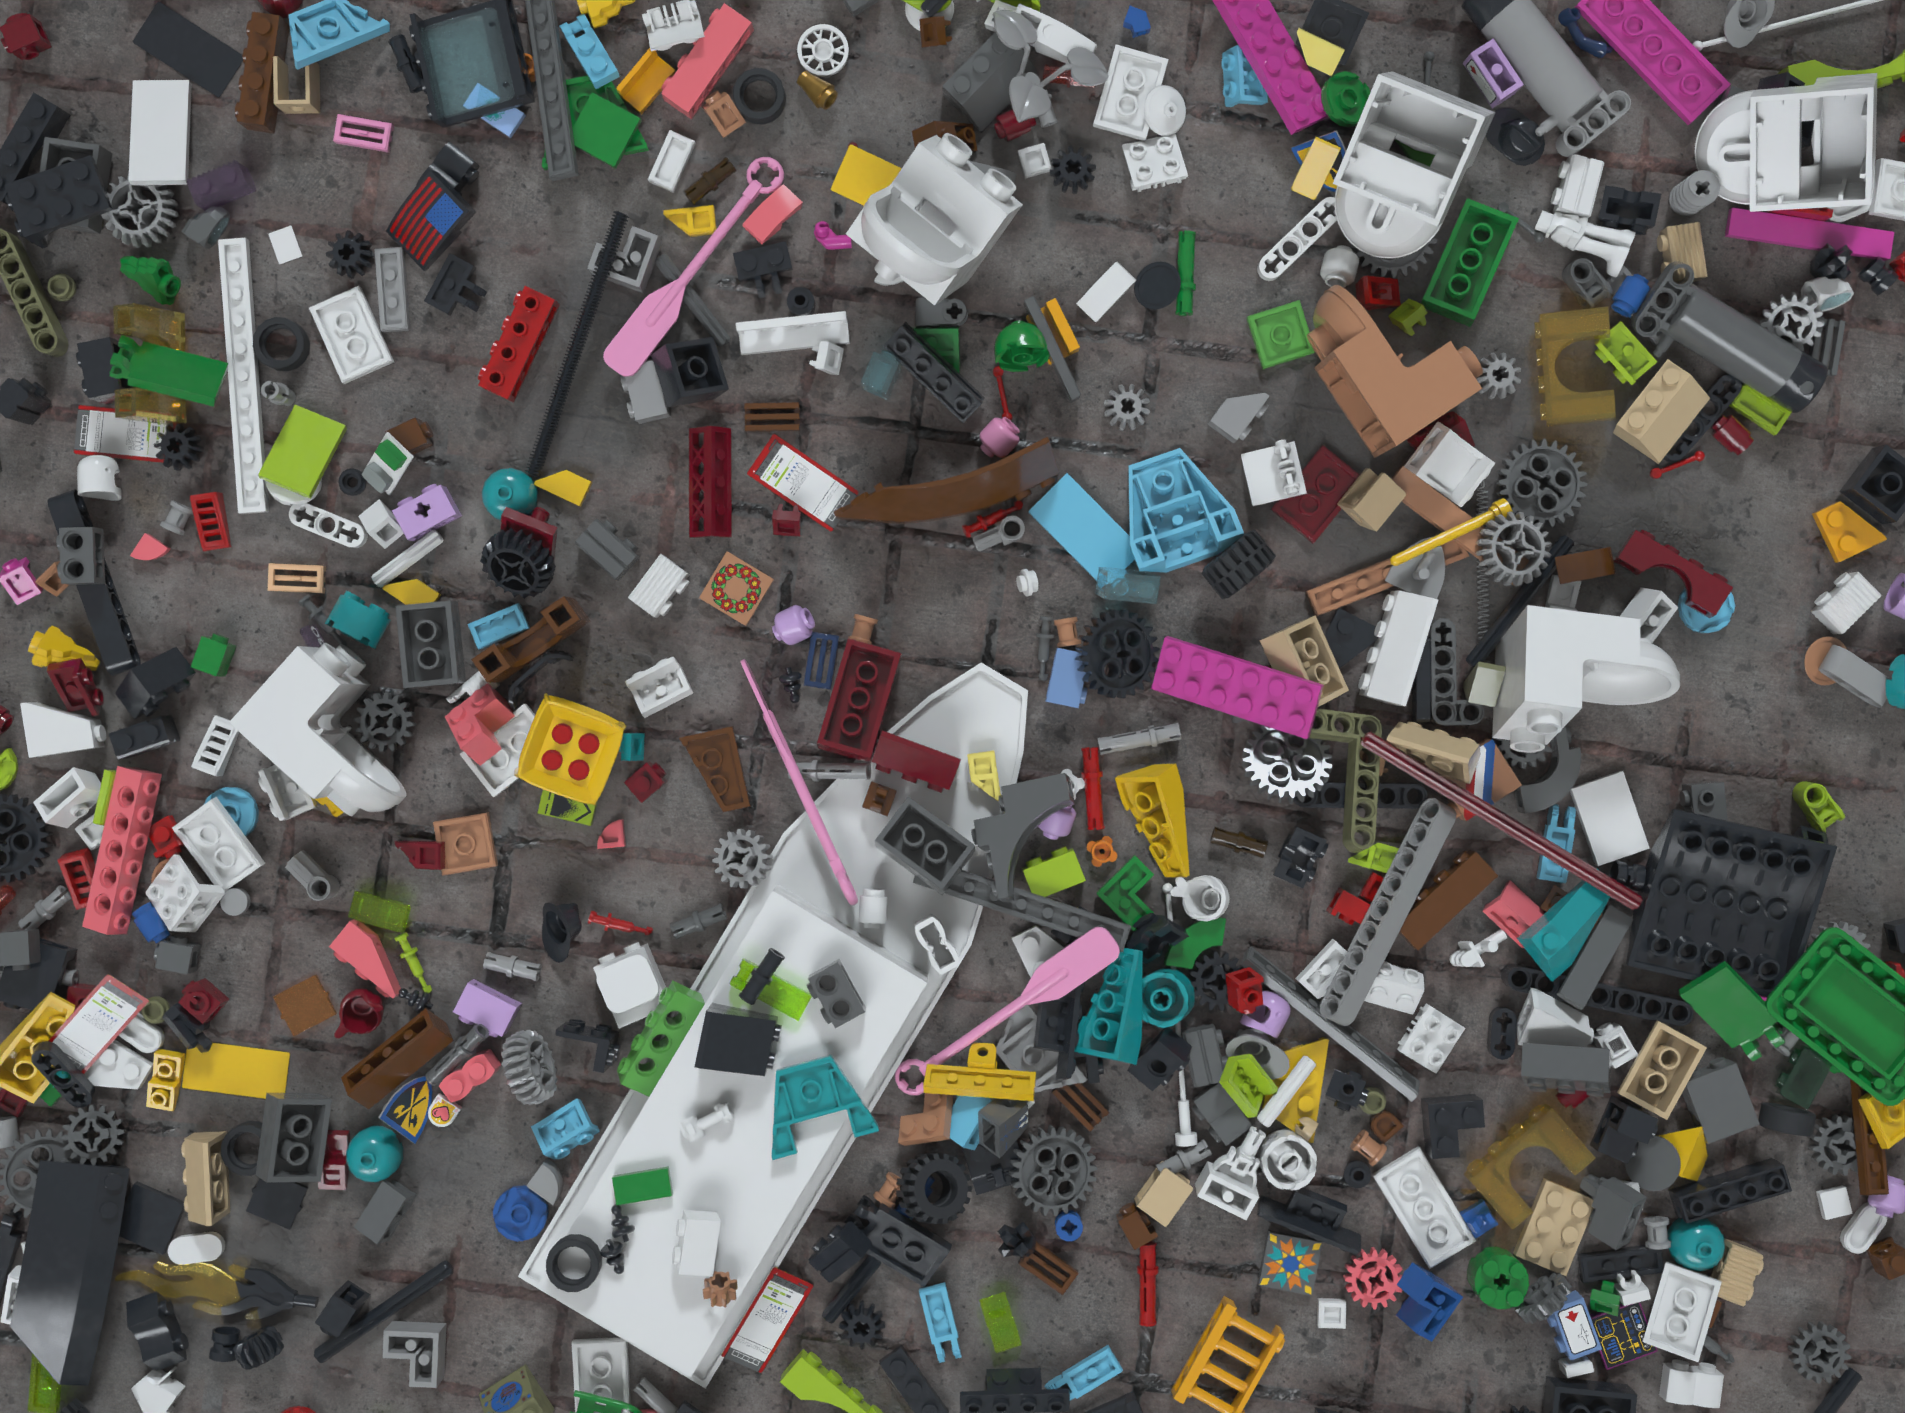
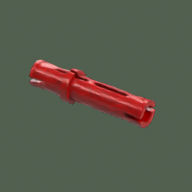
M1099 747L1081 748L1084 772L1081 773V778L1085 782L1087 830H1094L1095 828L1096 830L1105 829L1100 777H1103V771H1100Z
M1150 1241L1140 1247V1265L1137 1266V1273L1140 1274L1139 1325L1146 1327L1157 1324L1156 1275L1159 1273V1267L1156 1266L1157 1243L1154 1241Z

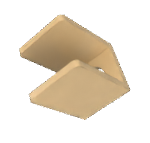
M274 56V105L285 114L320 113L319 64L315 62L305 66L306 100H289L288 65L278 56Z
M1366 468L1337 505L1357 524L1377 532L1404 499L1406 493L1386 473L1382 472L1377 476L1370 468Z
M1156 1168L1134 1199L1138 1208L1167 1227L1193 1191V1187L1189 1184V1179L1181 1173L1174 1174L1168 1168H1163L1159 1172Z

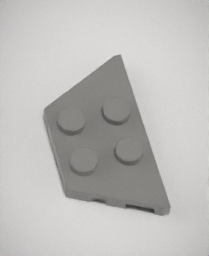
M1030 1005L1024 1006L1010 1016L996 1047V1053L1010 1070L1036 1072L1035 1093L1071 1084L1084 1083L1088 1080L1077 1065L1070 1079L1056 1080L1059 1052L1033 1048L1037 1014Z

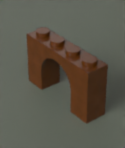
M563 596L541 611L544 618L530 629L506 643L493 644L471 659L486 682L502 683L591 622L577 600Z

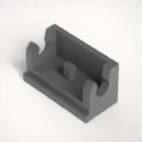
M387 1180L382 1181L354 1228L376 1244L389 1241L417 1194L395 1180L392 1183Z

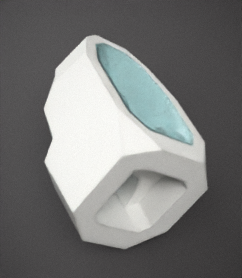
M1818 277L1804 283L1801 289V296L1803 294L1808 296L1807 303L1815 300L1818 304L1815 309H1821L1824 312L1845 304L1852 298L1854 292L1848 282H1844L1839 278L1828 279L1827 277Z

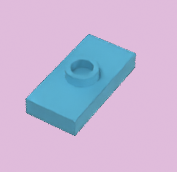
M520 603L468 624L478 650L530 629Z

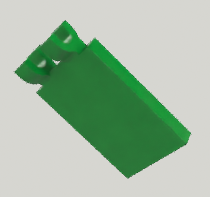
M121 335L118 346L122 348H120L118 354L113 353L110 364L113 366L109 377L128 379L129 386L215 406L228 371L227 362L145 341L139 346L132 338Z
M1726 961L1679 989L1680 996L1732 1049L1740 1045L1752 1062L1762 1057L1761 1052L1757 1049L1760 1045L1756 1039L1763 1034H1766L1769 1041L1776 1048L1785 1043V1039L1780 1035L1783 1033V1030L1776 1024L1778 1021L1767 1012L1765 1001Z

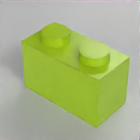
M1066 846L1051 851L1052 856L1044 860L1041 859V856L1025 862L1027 866L1022 868L1031 893L1043 897L1086 881L1073 848L1067 850Z

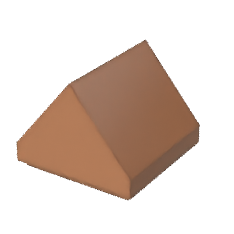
M60 561L54 562L35 581L36 584L56 597L69 586V584H61V579L58 576L57 566Z

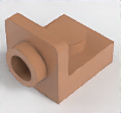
M719 91L713 92L705 98L706 103L701 106L723 138L746 123L730 96L724 91L721 93Z

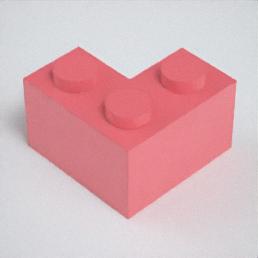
M489 683L476 690L469 698L453 708L445 716L460 749L479 766L502 749L494 732L515 717L507 700Z

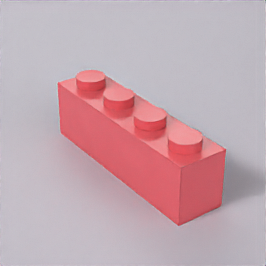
M725 3L721 9L717 8L714 10L709 18L710 24L704 31L705 37L693 42V49L689 54L685 53L681 57L677 65L679 69L673 77L669 76L665 80L661 88L664 101L691 120L754 31L751 21Z

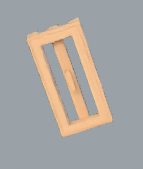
M269 563L268 591L325 593L324 582L326 577H324V572H326V566ZM275 569L317 571V576L275 575ZM275 580L317 582V587L275 585Z

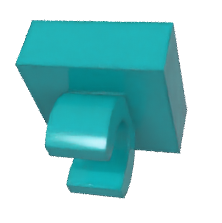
M623 733L618 751L621 752V761H644L645 733Z

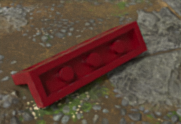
M718 426L689 428V538L732 537L731 428ZM699 434H704V444L700 448ZM701 462L704 464V472L702 473V475L699 474V465ZM702 489L704 491V499L700 503L699 492ZM701 517L704 519V531H699V520Z

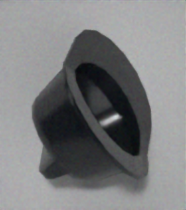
M1502 108L1495 111V115L1486 133V138L1494 148L1511 162L1521 166L1533 164L1540 159L1545 148L1544 135L1537 136L1535 130L1539 127L1537 123L1512 108Z
M548 902L543 906V945L548 956L553 961L558 963L564 962L568 958L570 942L582 930L578 905L576 903L555 905Z

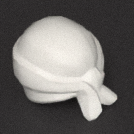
M1208 875L1195 877L1188 881H1185L1182 877H1177L1175 880L1177 887H1172L1170 891L1171 896L1183 898L1185 912L1192 919H1197L1198 921L1218 919L1225 913L1230 900L1228 889L1221 880Z

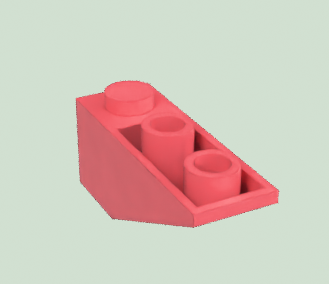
M358 918L349 921L329 946L334 950V956L341 962H348L355 967L354 971L359 977L364 980L369 979L377 985L376 990L381 995L387 998L397 997L401 987L379 936Z

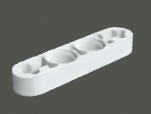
M1334 197L1323 199L1261 259L1257 271L1262 279L1266 281L1277 279L1337 221L1335 210L1333 211L1335 216L1330 214L1322 222L1318 219L1326 210L1324 205L1327 207L1333 205L1335 207ZM1310 222L1317 227V234L1315 236L1308 237L1303 233L1302 227L1305 223ZM1291 241L1296 244L1298 250L1295 255L1288 256L1284 253L1283 244L1285 242ZM1279 256L1282 260L1274 268L1277 273L1272 271L1266 273L1264 270L1266 268L1265 262L1271 264Z

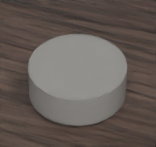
M232 888L225 891L224 896L220 900V905L226 914L236 916L248 910L251 900L249 894L244 889Z

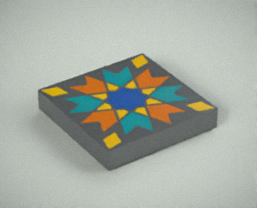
M1268 1230L1258 1285L1312 1296L1323 1242L1313 1238Z

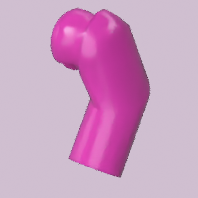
M824 221L818 222L815 225V238L826 249L852 248L851 238L848 235H836L829 228V224Z

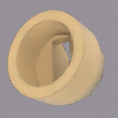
M1302 1117L1298 1120L1303 1126L1295 1124V1131L1297 1135L1308 1141L1319 1123L1309 1117Z

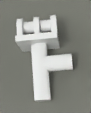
M1500 929L1476 945L1472 941H1459L1460 949L1450 956V963L1453 966L1460 967L1485 966L1480 955L1484 952L1497 951L1498 944L1507 939L1505 932Z

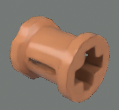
M854 614L856 621L852 636L848 638L872 645L870 638L873 627L877 624L878 620Z
M1077 617L1054 621L1059 637L1057 648L1082 644L1077 635Z
M1363 1129L1354 1138L1350 1148L1353 1151L1357 1150L1368 1159V1163L1371 1166H1374L1385 1154L1387 1146L1377 1143Z
M888 1172L886 1174V1181L879 1192L875 1191L873 1196L880 1203L894 1209L896 1206L895 1201L898 1198L896 1190H900V1185H897L896 1182L897 1178H901L894 1173Z

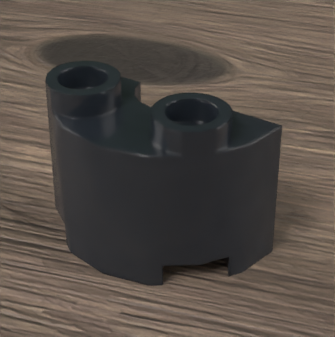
M1605 185L1599 220L1603 222L1602 227L1617 230L1619 228L1630 229V231L1635 232V235H1646L1647 229L1653 228L1656 224L1661 193L1647 191L1631 192L1625 188Z
M1295 826L1293 834H1288L1278 854L1280 860L1273 870V875L1304 888L1306 882L1310 883L1316 873V867H1313L1315 860L1318 857L1321 859L1324 857L1328 844L1326 843L1327 840Z
M1149 913L1142 916L1132 926L1136 929L1132 934L1131 941L1127 940L1126 948L1143 951L1142 962L1149 964L1162 955L1166 944L1170 943L1175 946L1189 937L1184 928L1167 917Z

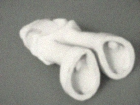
M1542 210L1535 226L1536 230L1546 233L1545 238H1548L1551 234V239L1563 247H1567L1572 251L1577 250L1590 253L1605 259L1607 262V273L1615 278L1624 264L1635 237V232L1597 226L1589 223L1587 217L1579 218L1578 215L1562 214L1557 211L1551 214ZM1585 236L1593 237V238H1596V239L1605 241V242H1607V243H1603V242H1599V241H1596V240H1592V239H1589V238H1587V237H1585Z

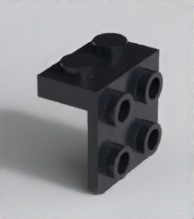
M570 1019L569 1022H565L556 1029V1036L598 1044L593 1067L595 1072L604 1073L610 1066H613L614 1061L617 1062L621 1050V1045H617L619 1032L613 1031L612 1026L596 1024V1027L586 1026V1022L583 1020Z

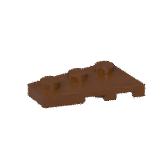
M734 726L679 738L723 812L751 806Z

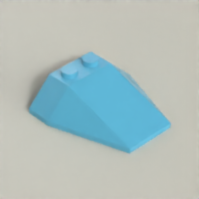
M1181 448L1129 465L1130 548L1139 571L1167 573L1216 556L1244 535L1235 509Z

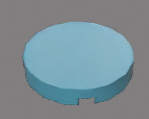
M1686 588L1680 594L1678 601L1679 617L1683 623L1691 630L1700 633L1716 632L1727 626L1735 609L1734 597L1731 592L1716 616L1711 618L1704 616L1685 604Z
M225 787L207 797L204 804L215 797L218 798L245 836H248L254 830L258 822L259 809L256 800L249 792L238 787Z

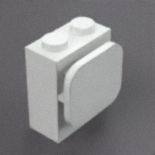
M639 942L623 948L625 953L616 957L614 953L605 955L598 959L600 964L593 968L597 976L599 989L608 1009L612 1011L618 1028L643 1019L651 1011H655L659 1004V996L666 987L648 943L640 946Z

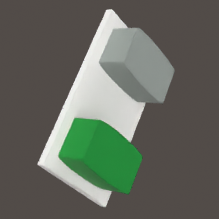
M387 432L364 469L362 476L378 492H386L388 495H391L414 456Z

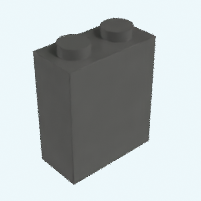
M1720 1057L1711 1060L1706 1067H1696L1682 1095L1695 1128L1703 1126L1705 1142L1707 1144L1760 1125L1737 1063Z

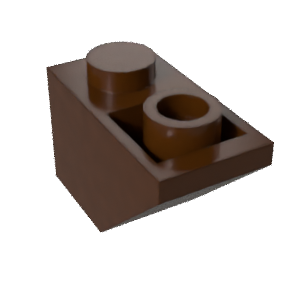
M933 121L912 131L915 148L920 142L935 135L942 138L945 133H949L966 143L972 150V153L978 151L973 124Z

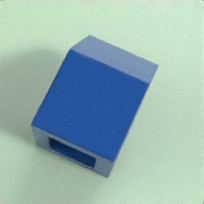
M1129 6L1123 27L1131 30L1133 38L1150 33L1151 27L1146 11Z

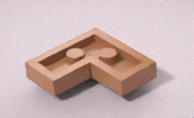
M925 1093L923 1113L901 1116L898 1143L908 1146L949 1140L953 1095Z

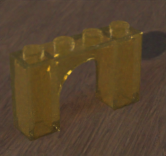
M136 303L113 306L114 334L138 338L145 342L185 352V313ZM140 388L115 390V418L164 425L186 423V400Z
M1608 306L1539 314L1540 321L1534 322L1535 339L1541 338L1542 349H1536L1537 366L1543 365L1544 376L1538 377L1539 393H1545V404H1540L1541 420H1547V427L1615 420L1614 390L1574 392L1564 387L1555 373L1557 357L1568 345L1578 341L1610 338Z
M1546 1103L1543 1106L1538 1105L1532 1109L1528 1119L1522 1124H1515L1508 1131L1509 1135L1501 1142L1496 1141L1488 1148V1153L1481 1159L1472 1161L1468 1165L1467 1171L1463 1174L1512 1230L1533 1213L1530 1207L1513 1189L1509 1179L1510 1164L1521 1150L1531 1146L1548 1148L1574 1176L1595 1159L1594 1155L1562 1118Z

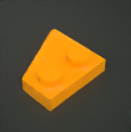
M1841 501L1812 513L1835 563L1841 562L1887 540L1884 534Z

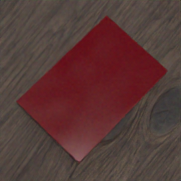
M1324 445L1319 448L1302 469L1307 494L1278 500L1270 509L1312 544L1315 543L1342 509L1337 503L1360 476V474Z

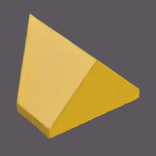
M1703 1126L1655 1135L1668 1140L1678 1151L1681 1161L1678 1176L1698 1181L1708 1157Z

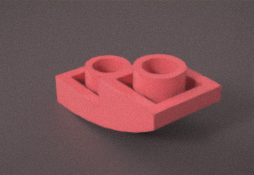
M783 184L756 208L743 223V227L760 244H763L781 230L782 223L800 210L803 202Z

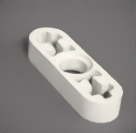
M294 504L289 510V519L294 525L345 546L359 548L367 541L368 534L362 525L311 504ZM306 508L305 512L316 517L314 522L308 519H302L300 522L301 517L297 515V512L299 510L304 511ZM327 517H331L335 521V528L330 533H325L321 527L322 521ZM342 528L348 531H354L357 528L356 533L360 537L358 540L353 539L351 543V537L340 532Z

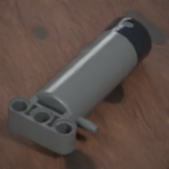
M1674 261L1664 269L1638 311L1631 318L1633 330L1641 336L1651 337L1658 331L1664 334L1657 344L1653 355L1660 358L1667 351L1671 343L1676 341L1792 413L1800 412L1811 403L1827 378L1828 369L1826 365L1692 283L1694 271L1689 265L1680 261ZM1678 268H1684V279L1680 282H1674V271ZM1662 292H1667L1669 295L1668 302L1663 306H1657V296ZM1651 316V326L1646 330H1641L1639 327L1641 319Z

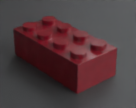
M848 638L817 741L819 749L871 763L901 661V653Z

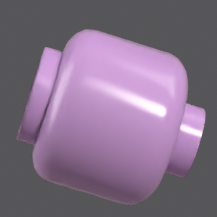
M793 605L776 614L774 619L775 625L772 626V630L779 641L783 640L788 645H794L812 635V628L815 627V622L807 608Z
M1072 805L1049 816L1038 827L1043 831L1045 837L1057 840L1059 837L1069 835L1076 812Z
M1888 1176L1889 1194L1868 1196V1203L1876 1208V1214L1893 1218L1894 1213L1902 1214L1905 1212V1181Z

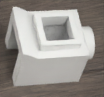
M1608 1022L1596 1029L1597 1033L1594 1034L1593 1041L1597 1048L1610 1049L1611 1067L1616 1069L1637 1057L1638 1053L1632 1046L1622 1026Z

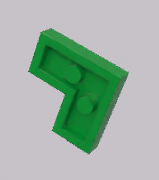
M1133 855L1096 894L1126 924L1131 925V929L1135 931L1136 928L1132 927L1135 922L1146 914L1154 913L1135 894L1154 874L1136 855Z

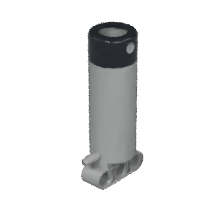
M1465 0L1462 3L1461 8L1488 41L1494 38L1524 86L1548 114L1549 117L1535 130L1536 135L1542 136L1555 126L1562 132L1555 143L1558 153L1562 156L1570 157L1572 154L1578 153L1630 109L1631 99L1629 95L1621 90L1614 91L1608 95L1532 0ZM1611 101L1618 105L1619 112L1611 109ZM1588 119L1595 120L1598 124V129L1592 128L1588 123ZM1567 136H1571L1576 140L1577 145L1575 147L1568 143Z

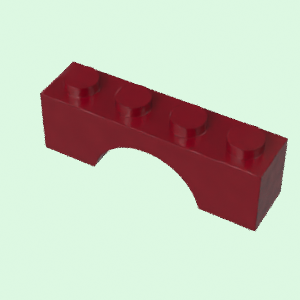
M1635 530L1630 534L1614 559L1615 563L1635 575L1655 567L1673 571L1681 578L1685 585V604L1708 618L1716 616L1733 589L1732 586L1727 584L1728 580L1717 573H1713V575L1703 570L1704 566L1700 562L1691 558L1686 560L1679 555V550L1668 544L1664 546L1654 541L1656 537L1645 530L1640 532Z

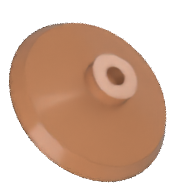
M1822 637L1813 642L1806 652L1805 670L1808 677L1816 684L1831 685L1836 683L1821 673L1818 668L1832 645L1846 649L1845 645L1837 638Z

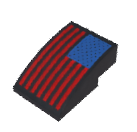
M430 170L403 202L386 232L423 271H427L462 233L460 229L474 216L476 211L439 172Z

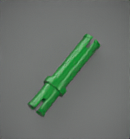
M1183 231L1178 232L1177 269L1181 279V286L1176 298L1175 314L1187 316L1188 313L1191 316L1193 315V291H1196V284H1194L1196 232L1184 231L1185 234H1183Z

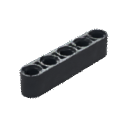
M1346 782L1323 783L1322 791L1315 789L1313 798L1309 796L1305 802H1300L1296 796L1293 803L1304 808H1344ZM1358 782L1359 787L1362 790H1366V782ZM1379 782L1377 808H1420L1422 803L1428 798L1427 791L1423 786L1413 783ZM1333 787L1336 790L1337 796L1334 801L1327 802L1324 797L1325 791ZM1388 788L1391 792V798L1383 803L1379 798V794L1382 789ZM1415 788L1418 792V799L1410 803L1407 800V793L1410 789Z

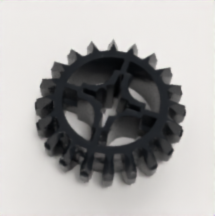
M513 528L507 531L502 529L497 534L491 536L483 547L480 560L483 564L482 571L488 573L487 579L493 580L495 587L500 586L504 589V593L511 592L514 598L520 594L524 599L528 596L535 597L546 590L553 580L556 565L553 563L554 556L548 554L549 547L541 545L542 540H535L533 533L525 535L522 529L516 533Z

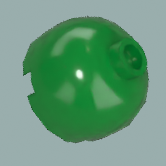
M1015 321L1011 325L1006 326L999 332L994 344L996 364L999 362L1001 369L1011 372L1028 371V365L1036 364L1037 368L1044 365L1050 355L1042 332L1037 326L1025 321Z

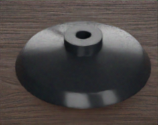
M1160 261L1147 265L1140 271L1134 284L1136 299L1142 306L1148 309L1157 310L1168 306L1179 293L1181 286L1180 275L1177 269L1167 262Z

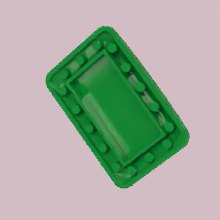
M1837 927L1826 928L1769 994L1765 1001L1767 1012L1878 1101L1887 1106L1898 1105L1905 1098V978L1845 931Z

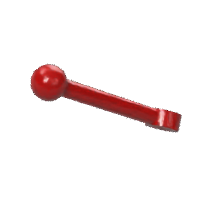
M997 366L993 369V376L997 378L1003 408L1002 418L1006 417L1011 421L1013 416L1008 410L1002 381L1004 371L1000 366Z
M1697 451L1693 456L1661 469L1653 468L1650 471V476L1653 479L1660 478L1665 472L1693 461H1702L1705 458V454L1702 451Z

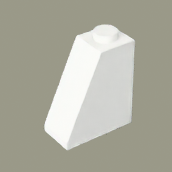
M38 702L20 703L29 758L105 747L106 731L104 726L101 725V720Z
M1530 989L1517 1020L1518 1045L1523 1046V1043L1587 1047L1588 1044H1592L1594 1030L1590 1028L1587 1015L1538 989Z

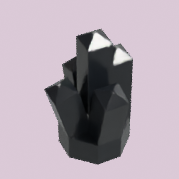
M1827 243L1810 261V274L1814 278L1827 277L1828 279L1839 278L1844 280L1851 273L1847 265L1844 264L1852 258L1851 254L1853 251L1847 245L1835 251Z
M176 1003L164 1013L162 1018L187 1049L197 1047L201 1053L210 1050L212 1042L203 1032L209 1029L210 1021L202 1024L179 1003Z
M1024 1222L1020 1223L1016 1228L1004 1224L997 1231L1000 1234L999 1237L1004 1241L998 1249L1003 1257H1029L1035 1251L1036 1237Z

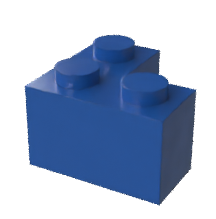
M1412 1262L1397 1283L1409 1297L1402 1303L1396 1316L1415 1333L1432 1342L1463 1296L1443 1279Z

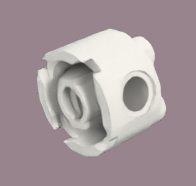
M1288 1128L1276 1130L1267 1135L1257 1151L1260 1161L1259 1165L1268 1181L1277 1188L1298 1190L1308 1185L1315 1176L1316 1154L1309 1142L1297 1135L1296 1132Z

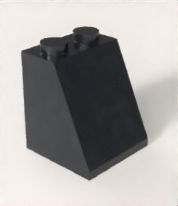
M712 1003L705 1013L694 1068L765 1076L767 1069H773L776 1053L771 1052L773 1041L778 1042L782 1025L777 1024L778 1016Z

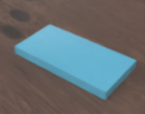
M1068 473L1028 511L1104 589L1135 560L1130 548V536Z

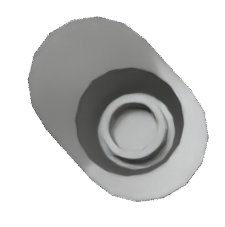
M1730 0L1726 8L1724 35L1727 42L1737 48L1747 46L1771 18L1775 8V0Z
M1254 1028L1239 1029L1236 1038H1233L1227 1044V1058L1252 1054L1271 1079L1281 1078L1288 1072L1290 1067L1289 1058L1284 1051L1271 1044L1269 1037L1263 1031Z

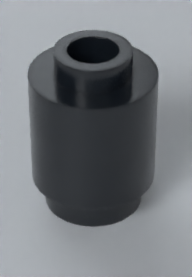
M796 287L787 296V306L794 317L812 315L816 308L815 299L807 288ZM806 299L803 305L796 304L797 300Z

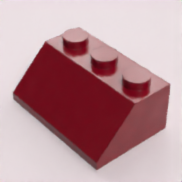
M882 730L871 762L876 763L875 769L888 774H891L892 770L901 772L902 779L915 784L918 779L928 782L927 788L942 793L944 788L950 790L961 759Z

